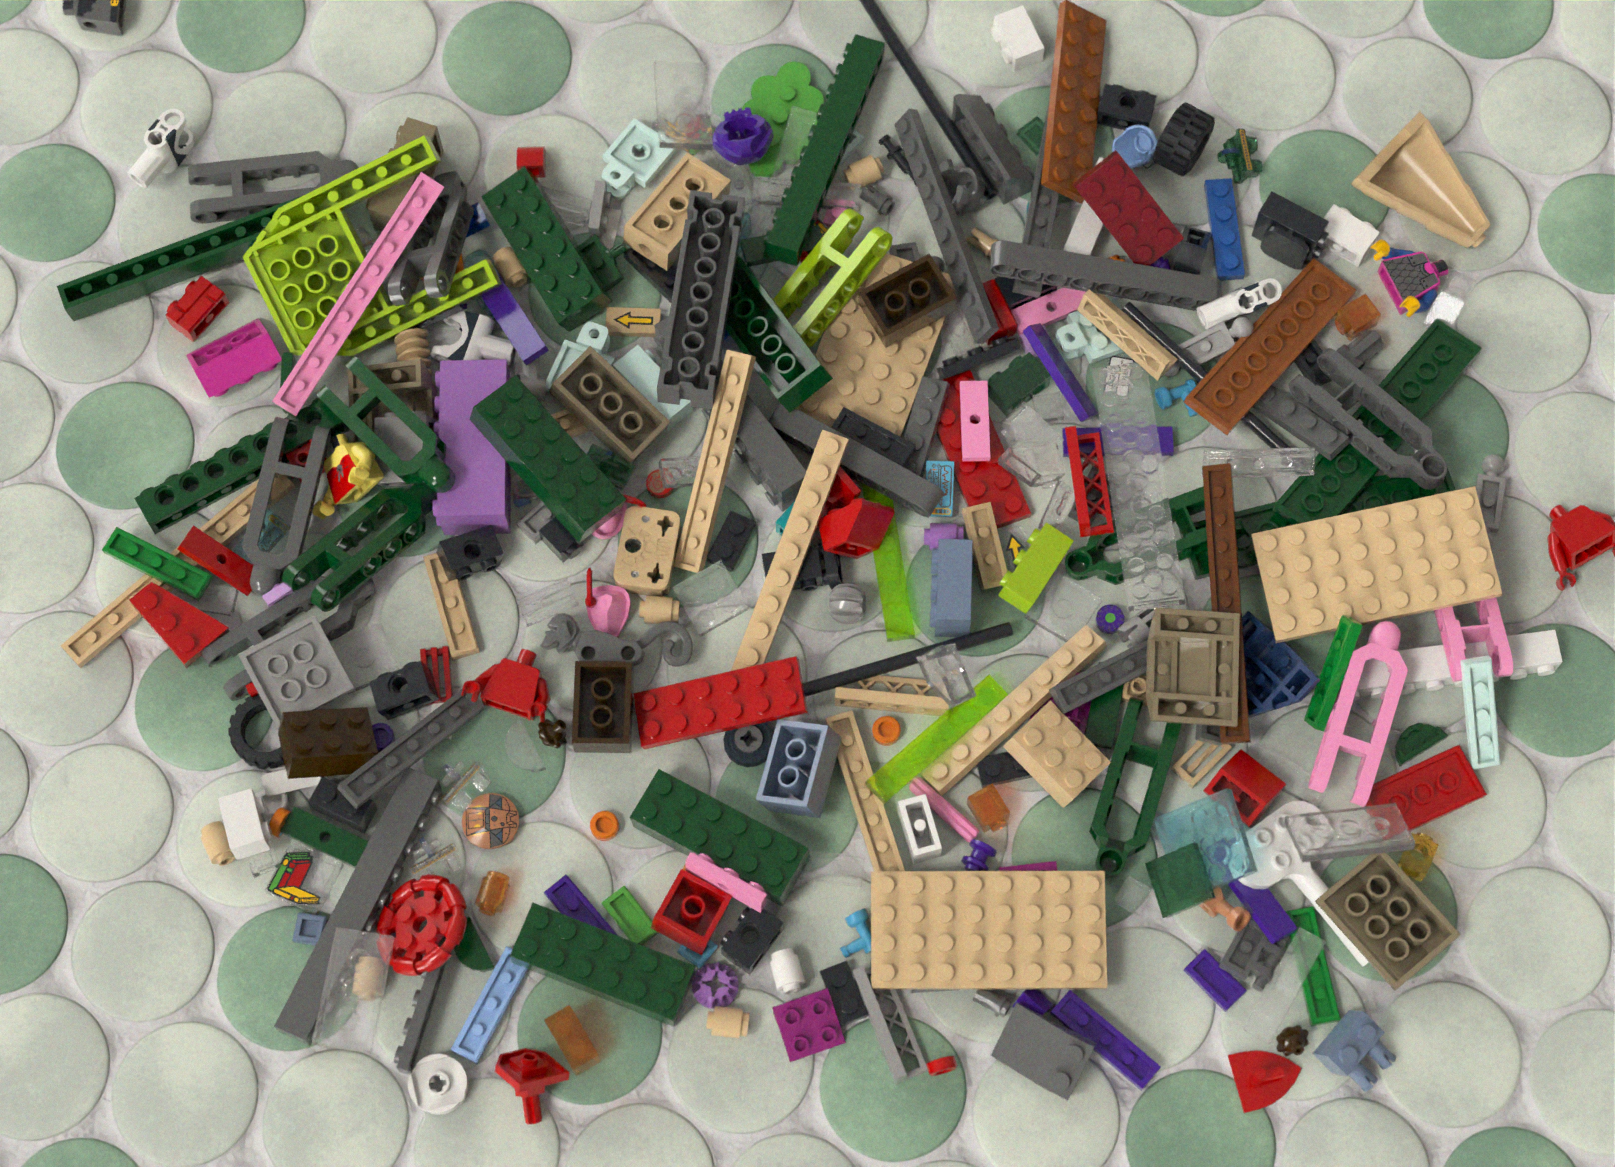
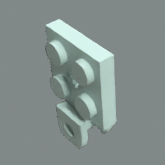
M634 118L602 155L603 161L608 164L602 172V180L606 181L607 192H611L613 198L620 200L632 190L635 182L646 188L675 154L677 145ZM642 149L645 150V152H644L645 156H643V157H636V156H635V153H634L635 150H636V151H639V152H640Z
M1116 297L1109 299L1122 310ZM1079 311L1068 314L1066 320L1069 324L1059 328L1056 332V338L1052 341L1065 362L1080 358L1085 354L1089 363L1092 364L1124 352L1104 333L1098 332V328Z
M589 321L581 329L576 340L577 344L564 340L547 377L545 391L549 392L552 383L589 346L613 367V364L616 362L615 358L606 355L611 343L607 327Z

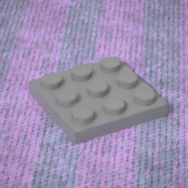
M315 614L238 654L278 730L283 712L318 710L355 690Z

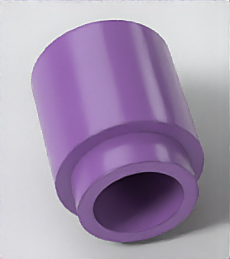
M930 523V528H924V545H929V551H932V548H938V539H963V527L957 526L954 523Z

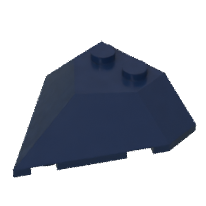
M1247 611L1242 617L1249 718L1301 702L1320 681L1317 672L1286 642L1276 643L1273 630L1250 611Z

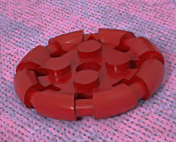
M428 874L422 875L419 880L413 878L396 889L391 895L393 899L388 906H384L378 919L376 932L379 934V940H377L379 954L387 966H393V970L401 975L420 976L424 971L430 973L449 960L452 956L450 953L456 944L460 945L465 933L467 917L464 916V910L467 909L462 892L456 884H450L449 879L439 875ZM421 891H424V897H421ZM427 920V925L422 932H419L420 925L423 921ZM396 932V937L391 939V934ZM445 936L446 940L443 945H438L442 937Z

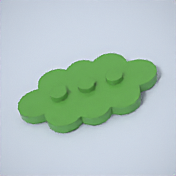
M792 61L785 63L780 67L776 76L765 75L756 79L751 87L752 99L747 101L742 107V110L749 107L752 115L756 114L768 121L773 130L774 138L766 154L758 162L748 164L750 172L759 179L768 180L776 177L782 170L783 164L792 166L800 164L799 158L802 147L804 145L808 146V141H810L808 136L811 126L818 123L816 117L820 105L824 104V98L817 88L810 86V71L800 62Z

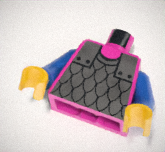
M1382 239L1370 246L1371 249L1378 252L1373 256L1374 260L1384 259L1377 273L1399 314L1406 313V316L1410 318L1414 313L1428 311L1437 298V290L1440 286L1439 277L1448 274V267L1445 261L1441 259L1430 263L1424 252L1415 253L1414 251L1392 248Z

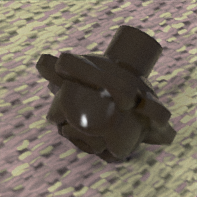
M546 719L538 724L540 729L538 731L539 738L545 746L559 749L561 745L567 744L565 738L567 734L563 731L566 728L564 721L552 722Z
M1300 1025L1284 1028L1276 1037L1278 1042L1276 1050L1283 1052L1285 1056L1291 1054L1301 1055L1304 1052V1047L1309 1044L1307 1040L1308 1031L1302 1029Z

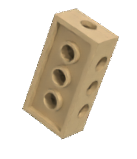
M687 152L624 225V243L663 269L668 270L680 254L685 219H687L690 190L712 193V199L722 200L723 194L730 195L731 180Z

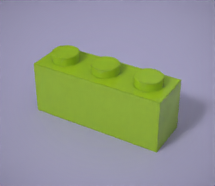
M1047 522L1041 530L1034 529L1026 541L1031 545L1027 551L1021 549L1013 561L1017 565L1013 573L1008 570L999 583L1003 588L998 596L1025 614L1032 607L1074 542V540Z

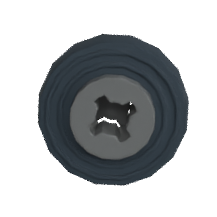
M766 722L725 731L723 738L725 752L729 759L737 765L744 767L758 766L767 760L773 732Z

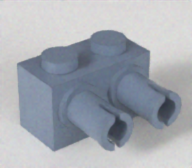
M1349 1010L1313 1052L1315 1057L1332 1074L1349 1075L1364 1092L1373 1088L1370 1081L1376 1084L1378 1080L1361 1063L1364 1056L1368 1053L1383 1070L1392 1065L1388 1061L1389 1059L1392 1062L1396 1059V1056L1380 1041V1037L1385 1032L1365 1012Z

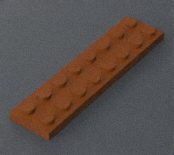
M1064 0L1059 3L1041 185L1083 204L1084 198L1074 187L1073 183L1093 168L1107 20L1069 0Z
M1313 258L1282 292L1280 298L1272 303L1254 322L1252 334L1247 337H1241L1187 395L1184 403L1228 436L1349 302L1357 290Z

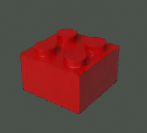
M681 869L654 916L651 929L702 955L724 916L732 895Z

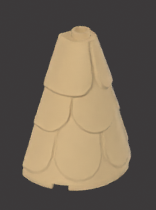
M1420 111L1351 183L1354 188L1360 190L1366 196L1396 210L1397 213L1425 225L1426 230L1465 248H1469L1471 245L1476 248L1487 237L1484 234L1490 226L1487 217L1469 184H1465L1453 159L1446 152L1431 123Z

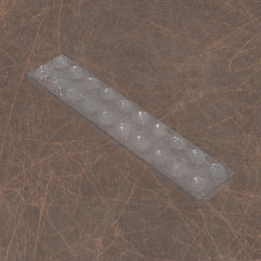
M1137 362L1092 368L1128 612L1154 609L1155 607L1184 605L1183 583L1148 372Z

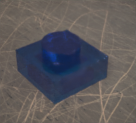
M479 202L471 205L474 208V213L466 237L491 226Z

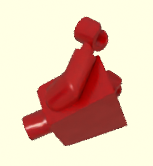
M1557 505L1550 511L1549 516L1553 521L1550 523V534L1547 536L1548 553L1555 572H1558L1560 575L1556 580V586L1559 590L1563 591L1565 590L1562 582L1563 578L1569 580L1571 587L1576 583L1575 576L1567 572L1568 567L1572 571L1613 548L1612 552L1615 556V522L1609 514L1591 510L1585 505H1579L1569 512L1562 505Z
M521 649L517 661L503 658L499 664L492 665L476 679L466 681L461 696L471 693L472 702H476L481 693L480 697L484 705L526 718L530 721H534L535 716H540V722L545 721V712L551 700L547 681L542 678L539 669L532 667L537 655L527 649Z

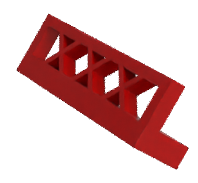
M1076 426L1065 427L1080 537L1114 533L1099 432L1077 435ZM1095 442L1096 448L1089 456L1079 450V444ZM1089 464L1099 470V473L1093 480L1083 475V471ZM1092 488L1103 494L1096 504L1086 498V495ZM1097 512L1106 518L1107 525L1090 527V519Z

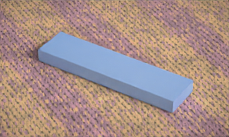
M506 946L450 1049L452 1052L475 1064H478L528 971L526 967L512 963L510 959L512 948Z

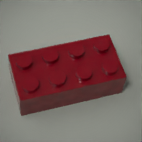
M1116 150L1073 183L1074 187L1133 263L1150 266L1184 239Z

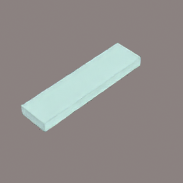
M1488 655L1460 660L1469 763L1473 770L1501 765L1492 659Z

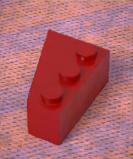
M150 582L129 599L131 605L186 668L202 656V652L207 646L230 632L229 627L153 582Z

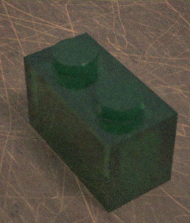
M1030 352L1023 357L1021 355L1017 356L1010 362L1009 368L1002 373L1000 371L994 373L988 379V397L1008 417L1049 386L1051 375Z

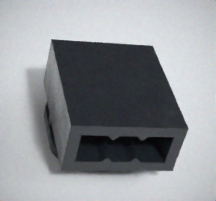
M1271 191L1258 212L1251 236L1262 241L1260 248L1266 255L1292 269L1299 270L1304 264L1308 265L1313 257L1316 259L1320 257L1325 247L1324 244L1330 234L1326 232L1329 221Z

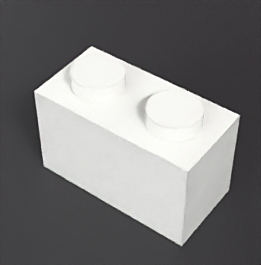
M1024 6L994 16V26L991 28L992 36L996 43L1000 42L1003 48L1002 56L1006 64L1010 63L1014 72L1043 61L1045 48Z
M1334 204L1324 217V219L1329 221L1326 232L1330 233L1324 244L1325 248L1354 266L1359 267L1370 252V246L1376 243L1380 232L1372 224L1362 222L1354 217L1346 208H1340Z
M252 788L218 798L229 847L237 860L271 850L268 839L272 838V832L269 823L263 821L262 814L266 813V808L261 796L256 797Z
M926 794L898 801L897 811L913 864L941 857L942 846Z

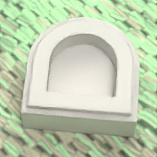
M262 790L255 794L256 797L261 796L264 801L266 813H263L266 821L271 820L277 809L281 807L288 809L289 798L286 793L266 796L265 790Z

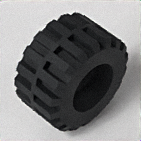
M1187 102L1183 103L1173 113L1158 140L1154 151V162L1181 177L1185 176L1194 167L1205 149L1214 128L1215 117Z

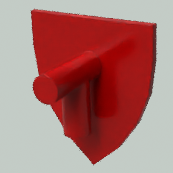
M1256 1050L1228 1055L1244 1113L1270 1106L1282 1098L1294 1085L1302 1069L1289 1059L1272 1052Z

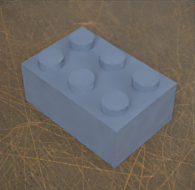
M938 539V548H932L931 574L936 575H932L930 627H935V637H959L969 634L971 623L972 540Z
M778 719L756 801L772 812L821 818L842 737L828 725Z

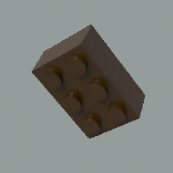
M929 253L858 292V304L881 342L887 348L957 310V297Z
M575 661L572 746L575 753H631L634 668L632 662Z
M367 707L282 713L278 736L288 779L351 775L378 754Z

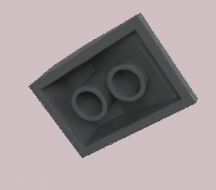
M1016 1003L991 1056L1042 1088L1069 1100L1096 1042Z

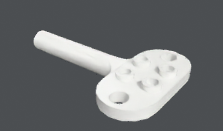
M1305 801L1289 802L1241 835L1232 845L1229 853L1230 869L1235 878L1243 885L1253 889H1267L1283 879L1294 881L1359 964L1364 967L1369 963L1367 959L1315 903V900L1329 889L1311 866V858L1327 843L1329 836L1328 821L1323 812L1313 804ZM1304 816L1313 817L1317 824L1316 828L1308 827L1304 822ZM1249 862L1252 864L1254 874L1245 873L1241 868V863Z

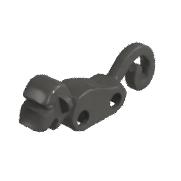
M566 613L557 614L547 624L550 630L545 631L546 636L540 645L543 649L549 650L559 644L557 647L559 654L564 653L569 647H573L579 661L632 662L634 667L643 661L645 647L650 645L660 635L670 632L677 634L681 638L683 650L681 655L674 656L672 650L675 647V643L671 639L667 640L662 647V655L668 665L673 667L684 666L688 663L693 653V642L689 632L685 627L676 622H661L650 628L638 640H623L599 630L582 632L573 617ZM590 648L594 649L595 656L591 660L584 659V652ZM626 649H633L635 651L634 657L630 660L623 659V653Z

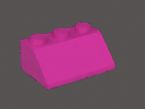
M259 318L186 355L209 398L224 395L229 391L230 387L238 383L245 384L253 379V375L261 371H270L282 361L269 333Z

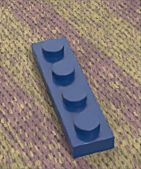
M1232 178L1205 180L1204 189L1216 278L1221 281L1244 279L1245 271Z

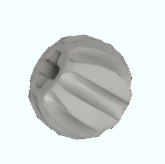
M843 583L834 587L829 599V611L832 618L838 623L846 625L862 620L866 610V594L863 588L853 583Z

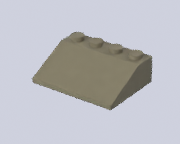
M1381 846L1315 900V903L1394 991L1430 963L1461 935Z

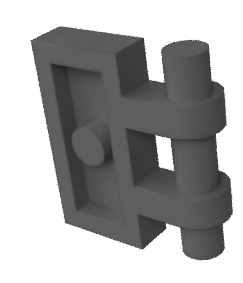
M1250 918L1247 926L1241 931H1237L1218 967L1242 981H1245L1249 973L1255 975L1256 979L1252 987L1262 992L1266 984L1271 983L1274 977L1273 971L1277 963L1282 962L1286 955L1284 950L1288 942L1282 939L1272 945L1257 923ZM1261 951L1267 955L1263 965L1256 962Z

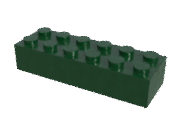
M525 166L481 196L556 322L561 327L570 332L613 302L539 180Z
M738 255L726 330L743 354L756 357L754 369L776 399L790 413L831 381L833 377L752 269Z
M516 375L473 407L469 420L579 543L621 511L626 498Z
M660 769L657 770L629 817L634 828L687 856L690 853L697 855L700 853L705 854L714 861L716 866L722 869L727 867L734 870L740 876L739 878L747 883L752 881L764 888L767 894L766 898L782 907L811 858L808 847Z
M532 903L510 954L512 963L526 967L531 971L673 1027L696 974V966L536 903Z

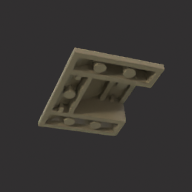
M422 359L365 365L411 411L427 412L428 416L436 419L438 422V413L435 412L437 390ZM348 369L350 408L369 388ZM381 401L362 421L374 432L375 418L385 417V413L392 411ZM434 425L428 426L434 432ZM349 428L350 443L363 442Z
M1154 608L1147 642L1146 701L1151 721L1237 727L1239 613Z

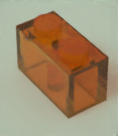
M570 1005L544 1019L575 1076L601 1062L596 1049Z

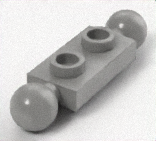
M1238 317L1233 321L1232 327L1228 329L1223 321L1178 346L1201 366L1229 351L1235 344L1233 338L1251 335L1254 329L1253 322L1247 317ZM1176 363L1164 376H1175L1180 370V365Z
M1495 454L1488 455L1483 459L1482 470L1485 474L1478 473L1475 482L1491 548L1494 544V539L1489 532L1497 533L1499 530L1506 478L1497 477L1504 469V461Z

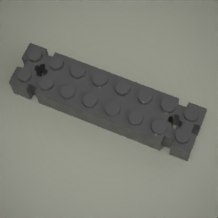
M690 190L687 219H685L662 354V368H660L657 384V400L660 403L680 405V400L686 399L691 401V407L713 408L716 379H718L740 244V232H742L745 213V197L723 194L722 200L712 199V193Z

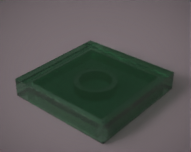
M1191 843L1145 863L1162 918L1172 917L1216 898L1198 843Z

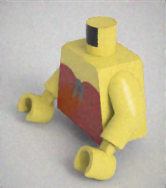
M338 434L330 439L334 452L324 461V468L328 479V490L323 501H317L312 510L313 515L321 519L332 515L336 504L358 502L384 478L375 460V453L364 442L349 443L345 434Z

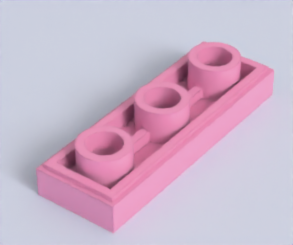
M1061 288L1012 309L1011 312L1018 323L1017 332L1019 336L1030 325L1041 323L1042 326H1048L1077 311L1085 291ZM1052 308L1055 311H1048L1047 309Z
M960 381L962 461H990L987 381ZM972 420H976V421H978L979 423H978V424H972L971 421H972Z
M690 853L687 857L685 871L732 895L733 898L754 910L762 912L766 905L767 897L762 886L752 881L749 883L739 878L738 873L730 868L725 867L722 869L716 866L714 861L705 854L700 853L697 855Z

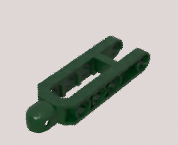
M353 355L344 365L369 389L350 408L325 384L315 395L406 484L425 482L436 493L449 491L455 483V474L444 462L446 444ZM381 401L423 441L422 449L410 461H402L362 421Z
M424 482L413 484L407 490L403 487L381 490L290 563L283 573L284 584L292 590H299L311 580L315 581L331 568L334 572L321 581L311 594L313 605L324 612L331 611L426 533V515L433 510V503L431 501L433 498H435L434 500L437 499V493ZM405 513L355 555L350 556L346 553L352 547L356 548L359 545L358 542L372 531L376 532L379 529V525L393 514ZM371 558L369 564L365 566L367 561Z
M1204 486L1112 520L1114 533L1090 536L1086 546L1068 553L1065 558L1067 575L1077 581L1097 576L1098 579L1118 585L1190 558L1192 555L1206 552L1208 550L1206 527L1196 530L1190 517L1205 511ZM1240 518L1235 519L1237 539L1246 533ZM1176 522L1179 530L1180 526L1185 524L1189 528L1185 538L1169 544L1161 543L1160 547L1139 554V552L1134 553V557L1115 564L1105 561L1103 556L1106 547Z
M1134 697L1129 698L1111 763L1109 764L1089 830L1099 849L1095 862L1096 870L1105 871V878L1109 879L1116 878L1122 873L1127 857L1145 848L1182 723H1166L1159 750L1132 742L1144 700ZM1128 760L1151 767L1153 771L1133 838L1123 842L1110 838L1105 828L1125 761Z

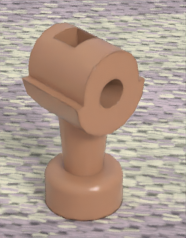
M1212 884L1196 900L1198 905L1209 916L1214 918L1219 913L1226 917L1227 924L1235 931L1244 929L1250 920V912L1241 906L1234 908L1226 901L1221 888L1215 884Z

